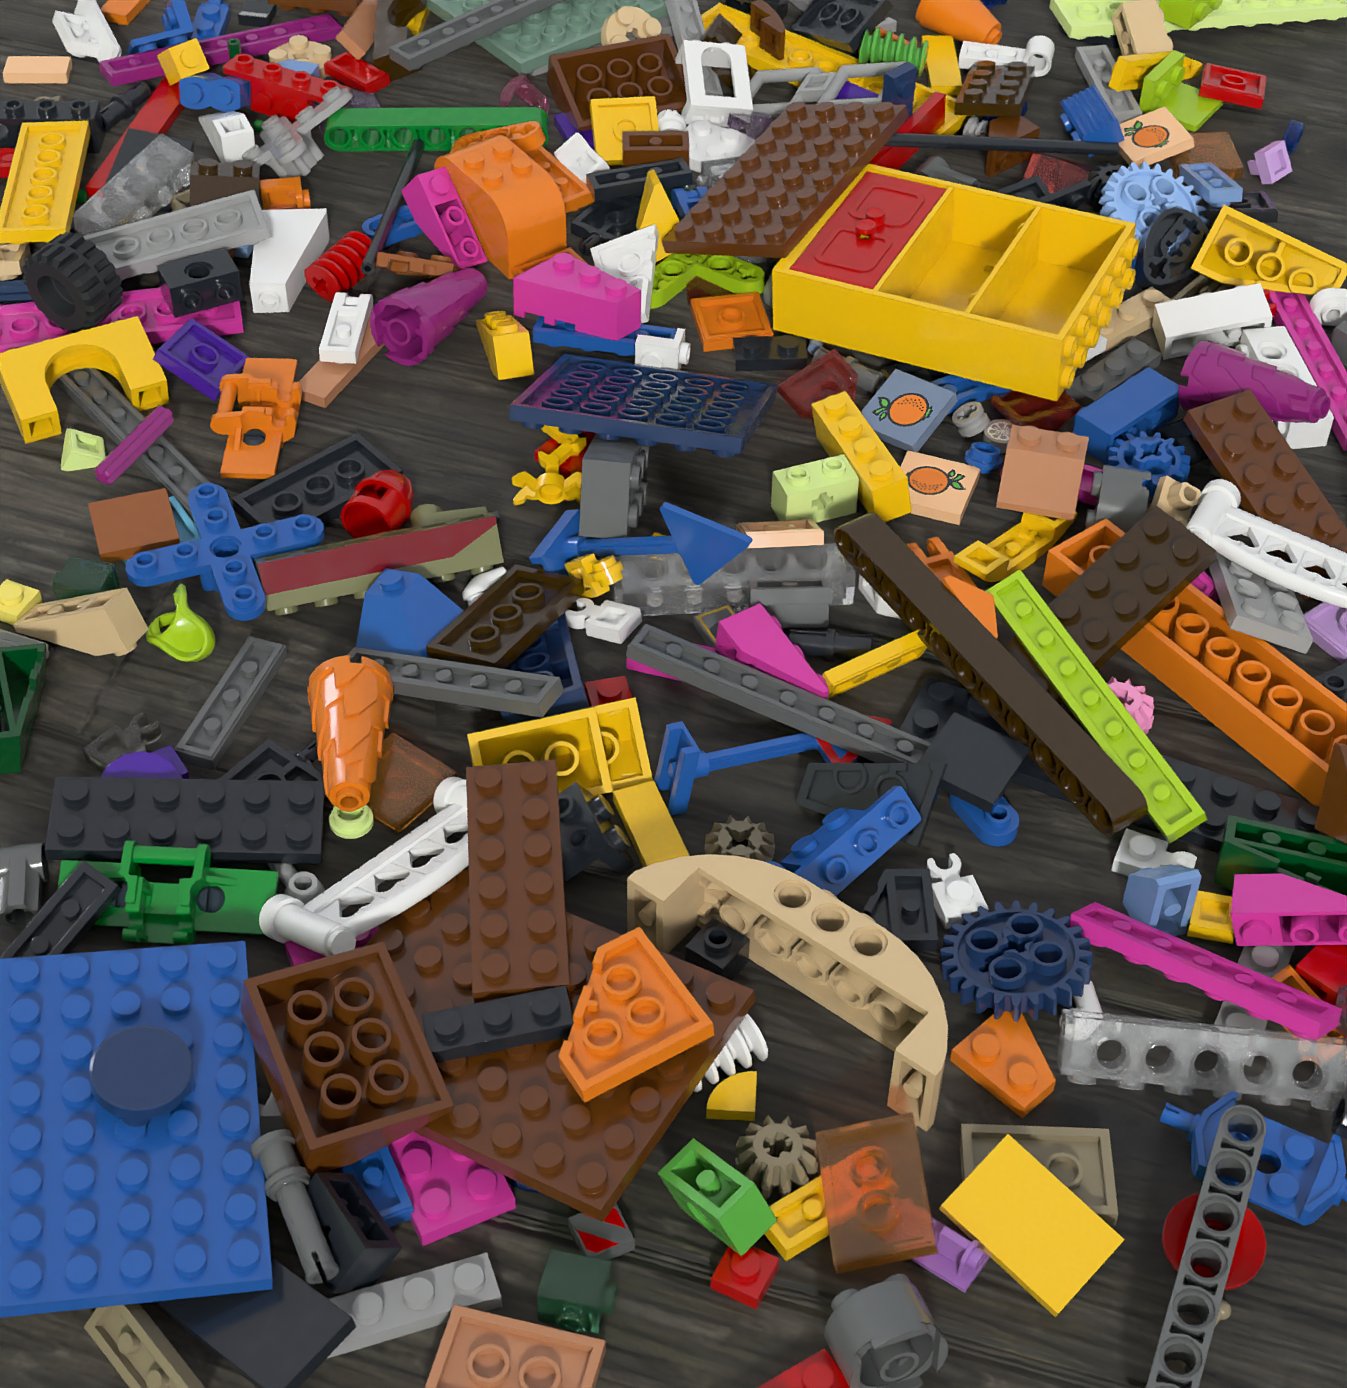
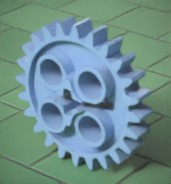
M1134 162L1130 164L1128 169L1121 166L1117 173L1113 172L1101 190L1103 195L1099 203L1104 207L1100 211V215L1136 223L1134 238L1139 239V244L1152 221L1168 209H1185L1197 215L1205 224L1207 222V219L1202 217L1206 208L1197 205L1201 200V196H1192L1190 194L1194 186L1184 187L1182 185L1183 176L1177 179L1173 178L1172 169H1168L1166 173L1161 172L1160 164H1156L1153 170L1150 169L1147 162H1143L1140 168ZM1186 228L1178 236L1177 241L1169 247V251L1167 253L1170 256L1176 249L1180 247V243L1188 236V233L1190 232L1188 228Z

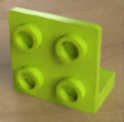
M1173 50L1144 77L1139 107L1142 113L1147 114L1165 106L1186 130L1197 131L1223 105V101L1198 96V88L1182 83L1185 75V68L1183 67L1185 54Z

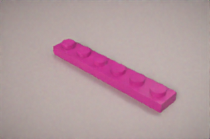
M1097 902L1071 913L1070 927L1081 926L1082 936L1089 938L1091 945L1108 947L1123 954V957L1129 962L1146 964L1163 972V975L1169 980L1181 983L1186 982L1204 990V993L1212 999L1229 1001L1246 1009V1012L1252 1017L1271 1020L1289 1028V1031L1297 1037L1318 1040L1339 1024L1341 1008Z

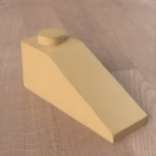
M127 588L35 604L13 625L18 633L94 656L114 653L115 656L125 655L137 647V641L149 630Z

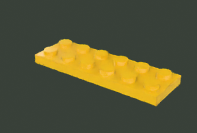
M89 121L22 123L0 208V243H10L13 245H20L26 242L48 243L59 234L63 235L65 232H70L91 133Z

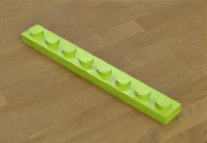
M1019 569L986 590L985 592L994 595L996 611L1091 739L1141 790L1147 801V814L1169 844L1205 822L1207 818L1203 809L1022 571Z

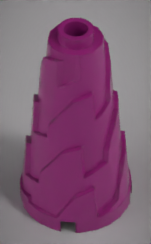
M466 268L455 273H446L428 283L421 282L409 289L408 287L382 298L379 300V303L372 307L370 314L371 333L377 346L379 347L384 343L390 350L384 355L398 364L411 366L420 363L436 350L435 347L456 330L455 326L471 314L469 311L487 294L488 286L485 276L474 268Z
M1207 340L1208 342H1199L1192 349L1180 374L1189 377L1188 385H1179L1178 388L1180 405L1186 412L1250 389L1273 421L1317 423L1319 419H1324L1330 409L1331 401L1323 388L1306 383L1292 374L1279 371L1277 366L1246 357V353Z

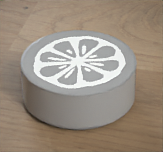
M1005 419L990 421L989 425L984 429L983 442L995 445L1001 450V453H1006L1012 425L1017 424Z

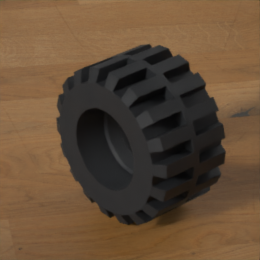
M65 232L63 235L59 234L27 258L26 264L23 266L24 284L27 286V292L35 302L36 307L43 312L48 320L53 321L57 327L63 330L66 329L70 333L91 329L120 306L122 302L121 297L123 296L120 277L116 274L114 265L107 259V255L102 250H99L90 240L86 241L83 236L78 234L73 235L71 232Z

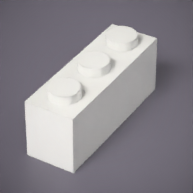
M1261 283L1248 286L1241 285L1233 289L1214 293L1206 292L1194 297L1179 300L1172 299L1155 304L1152 327L1163 359L1189 355L1192 349L1201 341L1208 342L1207 340L1226 347L1239 345L1243 329L1271 327L1273 316Z

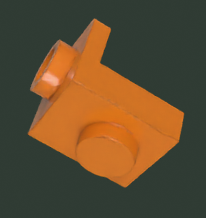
M300 176L259 180L263 210L311 209L309 189L302 190Z

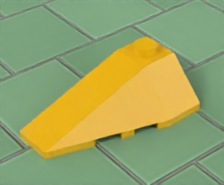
M1223 205L1191 266L1192 270L1221 284L1248 286L1261 283L1264 290L1311 296L1327 288H1340L1347 276V263L1226 205Z

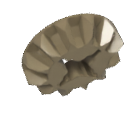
M729 816L726 823L714 822L712 831L706 834L705 854L732 855L760 861H772L775 854L774 834L767 832L764 822L754 824L749 816L743 821H736L733 817ZM746 839L748 840V847L741 844L732 847V840L742 842Z

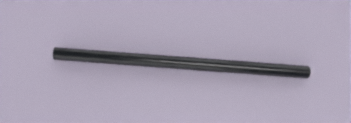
M895 133L884 145L891 147L1117 156L1120 149L1117 142Z
M415 139L412 142L360 269L365 275H371L375 271L378 252L383 251L404 200L401 190L412 180L425 148V143L421 139Z

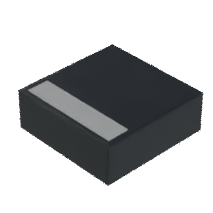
M246 0L238 13L239 25L253 27L269 26L277 13L276 5L268 4L266 1Z

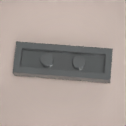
M1132 338L1076 377L1070 389L1066 388L1065 396L1081 406L1087 407L1100 399L1106 392L1112 391L1125 383L1129 377L1139 374L1148 367L1151 369L1158 367L1161 362L1162 353L1146 343Z

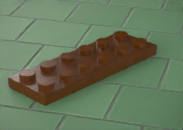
M1251 389L1187 411L1183 419L1223 480L1233 483L1238 488L1241 495L1240 505L1244 511L1255 515V517L1258 516L1273 524L1292 530V532L1309 537L1311 540L1314 539L1347 553L1346 526ZM1281 550L1272 551L1275 557L1292 563L1286 552ZM1315 565L1304 568L1309 572L1318 573L1324 578L1331 579L1327 571L1322 567ZM1301 594L1305 601L1311 599V597Z
M556 759L466 767L471 966L474 1003L566 985L568 995H571Z

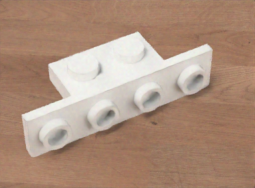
M78 0L74 14L55 11L52 22L67 52L80 58L86 56L94 57L99 62L121 57V47L95 0Z

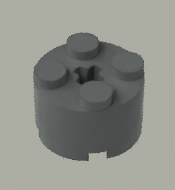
M1103 465L1102 471L1094 470L1090 493L1092 496H1097L1095 510L1087 509L1084 530L1104 519H1108L1123 532L1127 533L1146 514L1149 490L1142 486L1143 479L1151 480V472Z
M893 1275L884 1282L871 1285L860 1291L848 1289L833 1299L831 1307L834 1312L827 1321L824 1336L849 1388H919L924 1384L920 1377L921 1374L931 1365L937 1372L944 1364L948 1354V1343L919 1290L911 1284L906 1275Z

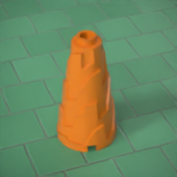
M344 655L324 661L315 668L309 677L307 695L311 709L312 730L316 732L318 760L322 761L325 794L332 805L342 811L353 812L364 807L369 802L371 785L376 780L378 758H382L385 728L389 729L394 685L389 672L378 662L361 656V663H350V655Z

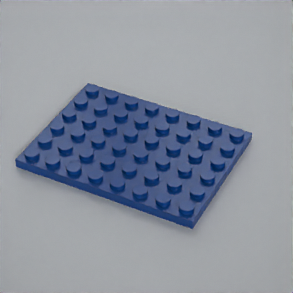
M245 941L0 959V1318L272 1289L264 1171L260 1161L253 1159L250 1153V1146L261 1137L254 1044L241 1013L243 981L248 979ZM135 1026H154L174 1033L189 1048L193 1059V1089L170 1112L156 1118H151L143 1126L133 1127L124 1123L121 1117L105 1110L95 1099L90 1085V1062L98 1046L114 1033Z

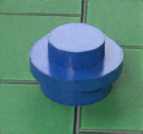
M972 443L970 450L965 453L964 460L971 466L981 468L980 473H991L992 470L999 469L1002 465L1001 450L989 443Z

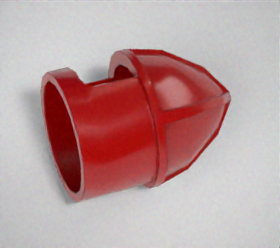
M381 470L359 482L355 487L354 494L343 506L340 515L342 524L348 534L355 539L400 530L410 520L414 492L411 481L396 470Z

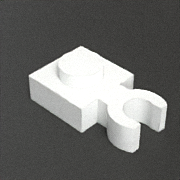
M579 598L576 600L577 612L572 610L565 611L569 627L574 629L586 628L588 636L622 644L642 622L640 608L605 600L601 606H597L588 598Z
M1126 829L1114 858L1111 871L1129 876V874L1144 868L1153 869L1170 864L1194 869L1197 857L1183 851L1167 852L1169 842Z
M955 853L949 854V869L938 868L933 858L927 860L926 869H930L934 907L944 929L950 928L952 923L962 925V915L964 913L977 918L978 906L989 910L974 876L960 877L961 861Z

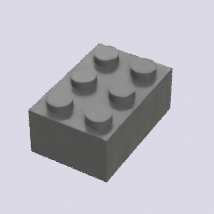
M596 433L582 460L579 536L627 538L631 528H637L639 516H642L643 505L647 503L648 482H643L642 479L645 476V468L649 467L650 446L635 443V438L622 436L617 440H605L598 438Z

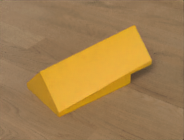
M636 697L467 734L473 767L556 759L559 794L574 782H578L592 795L596 796L597 794L610 793L613 790L653 781Z

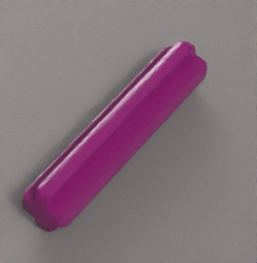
M156 407L94 469L97 481L103 482L106 485H112L173 424V412L169 408Z

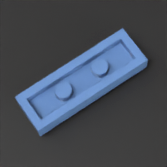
M1213 163L1180 164L1179 177L1183 176V181L1188 186L1193 185V190L1210 206L1222 208L1223 205L1230 206V202H1242L1243 188Z

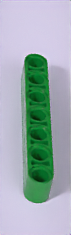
M537 107L340 108L326 118L324 141L334 151H409L412 142L415 139H421L425 143L423 151H451L456 140L464 135L536 121L541 125L546 138L542 145L544 147L549 138V118L544 110Z

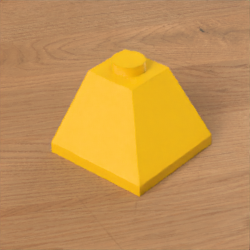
M653 169L647 173L636 227L637 230L654 224L659 231L657 262L673 254L665 253L662 240L680 220Z

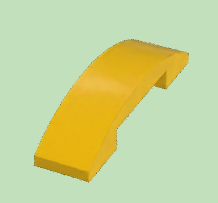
M1023 512L1019 524L987 545L977 540L956 554L953 562L984 581L997 582L1004 580L1019 569L1021 571L1026 569L1046 553L1075 521L1077 512H1075L1074 520Z

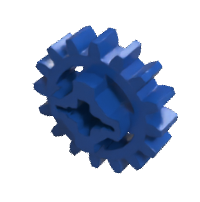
M1140 431L1139 437L1136 438L1132 434L1127 433L1125 441L1118 438L1115 439L1114 447H1109L1106 463L1110 466L1150 471L1151 480L1143 479L1142 486L1149 490V495L1153 498L1160 477L1167 475L1180 483L1187 482L1191 458L1189 455H1184V446H1173V438L1162 439L1160 433L1157 432L1153 437H1148L1145 431Z

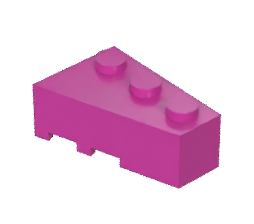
M562 252L513 278L514 316L524 318L526 313L543 316L544 323L555 326L557 320L575 324V331L618 341L641 328L642 290L628 284L625 280L618 279L601 271L598 267L591 266L574 258L571 254Z

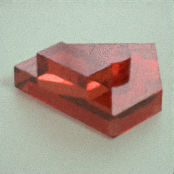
M834 349L780 383L777 392L800 417L814 419L811 404L826 399L829 396L846 391L855 403L858 374Z

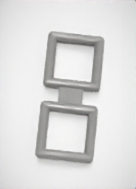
M905 62L843 65L837 72L822 73L819 67L757 71L749 81L752 99L763 83L803 82L790 102L752 104L753 111L749 118L780 116L786 107L794 102H817V104L823 102H833L834 104L862 102L865 105H877L882 103L883 89L876 98L835 100L848 78L884 76L885 72Z

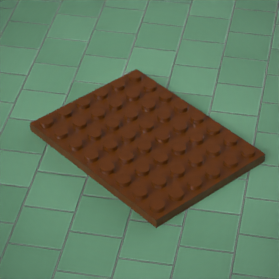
M465 869L423 900L384 922L365 945L368 946L384 941L424 1036L422 1014L474 1004L472 994L469 871ZM566 912L571 995H568L573 1017L584 985H588L593 971L592 962L597 948L622 935ZM658 950L713 1022L714 1036L585 1103L560 1068L558 1056L564 1040L567 1041L568 1037L438 1062L436 1064L453 1101L454 1109L413 1132L603 1222L755 1003L754 990Z

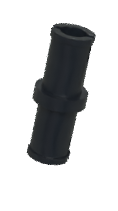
M136 81L124 93H118L111 98V103L101 110L105 132H108L123 118L128 119L133 116L134 110L151 97V90L146 83Z
M791 629L789 636L791 643L798 645L804 656L825 657V661L833 662L835 658L854 659L872 651L873 634L836 633V629H827V633L795 631Z

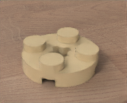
M624 6L604 21L601 29V43L604 46L630 41L626 37V34L630 33L636 37V40L658 36L661 33L662 27L656 18H652L644 10L637 7Z
M293 36L289 39V43L269 51V63H277L288 59L319 64L320 79H325L329 76L324 73L323 63L332 59L331 48L327 45L308 41L306 36Z

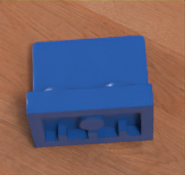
M169 0L164 8V15H161L165 32L131 40L126 55L175 46L189 41L194 33L185 0Z

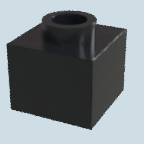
M712 917L685 946V961L733 980L749 962L750 939Z

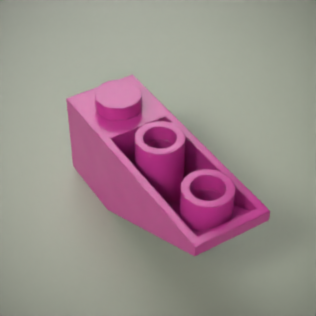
M446 167L417 175L401 190L416 224L444 256L452 258L451 263L461 267V270L488 261Z
M761 603L719 621L715 647L722 656L825 699L828 698L829 689L825 679L813 671L806 662L800 647L791 643L784 634L778 619L775 616H770Z
M1282 873L1235 875L1231 918L1237 946L1347 945V896Z

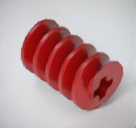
M358 231L348 232L304 270L307 284L322 299L328 302H333L336 292L347 293L350 288L354 287L358 281L366 276L362 273L360 267L371 239Z

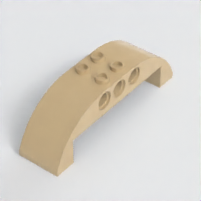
M705 854L685 856L651 864L634 871L627 878V933L640 927L657 950L668 954L696 925L703 928L713 917L749 938L750 960L894 1051L887 1106L925 1131H928L934 1124L947 1053L948 1023L943 999L933 977L919 957L899 938L877 924L869 915L859 913L838 900L830 891L820 889L806 879L786 869L760 860L732 855Z

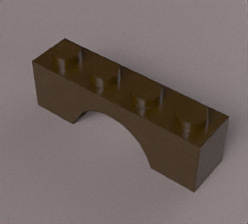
M378 0L377 12L375 13L376 29L373 34L374 53L371 58L375 67L389 74L390 82L422 70L421 67L409 71L391 60L389 47L414 36L406 26L417 13L426 8V0Z

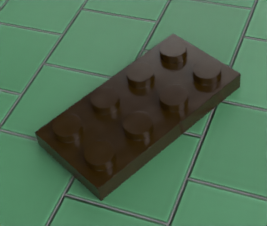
M979 61L977 65H972L955 101V115L1020 117L1035 79V66H1027V63L1021 61L1010 62L1008 65H996L993 61Z
M515 564L426 646L428 658L506 669L585 593L583 579Z

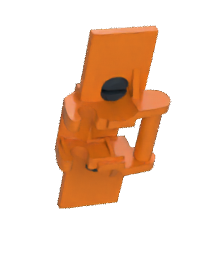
M246 358L243 373L224 375L220 379L219 388L221 396L217 413L211 418L210 427L217 434L228 435L220 471L221 478L268 480L275 476L280 449L283 447L284 442L295 436L301 405L302 386L299 382H294L298 365L297 360ZM237 396L239 408H242V411L233 412Z

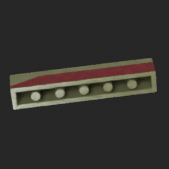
M489 512L254 559L257 575L265 594L266 610H274L275 615L299 611L298 605L314 602L315 607L333 605L339 602L338 597L354 594L355 599H362L385 568L418 573L425 579L432 578V582L438 583L455 579L456 572L470 570L472 575L482 574L493 570V565L504 563L496 516Z

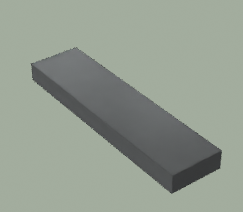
M252 636L247 638L174 750L182 762L211 770L216 769L287 658L286 645Z

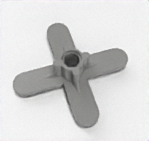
M338 86L332 88L323 95L322 99L324 101L314 109L312 106H308L300 111L295 117L297 121L293 124L290 123L286 116L280 118L277 115L271 116L261 125L263 130L260 133V137L265 144L260 148L258 145L251 147L241 157L252 164H260V166L263 164L269 165L279 178L307 175L317 161L324 156L311 136V129L344 106L352 98L351 92L348 88L341 90Z

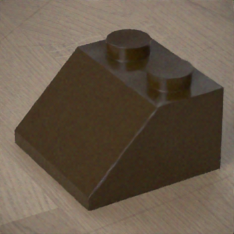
M210 158L200 159L198 162L191 161L190 207L250 190H255L259 201L260 164H252L247 160L218 163V161Z

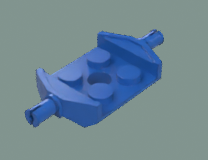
M1230 1091L1206 1108L1202 1115L1197 1113L1195 1116L1170 1105L1168 1102L1162 1112L1159 1122L1188 1133L1186 1141L1191 1142V1169L1194 1177L1203 1181L1220 1119L1227 1109L1236 1106L1239 1095L1237 1092ZM1264 1117L1266 1135L1259 1159L1272 1163L1277 1172L1265 1174L1256 1169L1248 1201L1304 1226L1314 1223L1333 1204L1339 1206L1341 1199L1347 1202V1177H1345L1346 1166L1341 1136L1333 1134L1330 1144H1327ZM1241 1132L1230 1133L1233 1138L1239 1141H1250ZM1217 1176V1178L1226 1185H1239L1238 1182L1230 1176Z

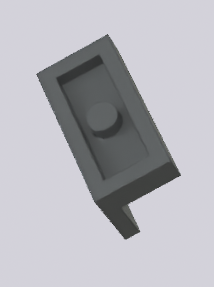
M828 578L748 580V608L761 603L770 616H775L778 619L782 628L827 627L829 624V604H832L833 588Z

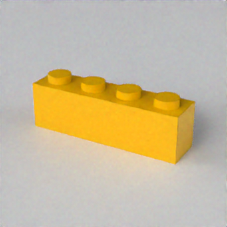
M844 391L811 404L817 439L830 457L845 455L859 477L858 499L867 512L877 514L884 522L912 512L908 477L847 392Z

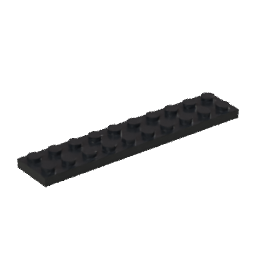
M930 677L925 681L899 729L932 743L952 714L956 712L1012 739L967 689ZM1162 755L1203 809L1207 818L1205 822L1179 837V840L1219 853L1228 815L1328 837L1327 834L1314 829L1319 811L1318 806ZM1030 757L1012 782L1071 802ZM1148 814L1132 823L1161 833Z

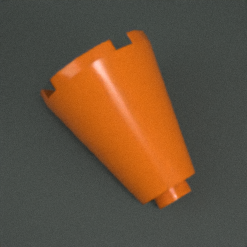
M921 0L917 8L915 18L919 22L918 24L923 28L942 35H952L953 39L957 41L997 45L1002 37V32L1000 31L1001 23L980 0Z

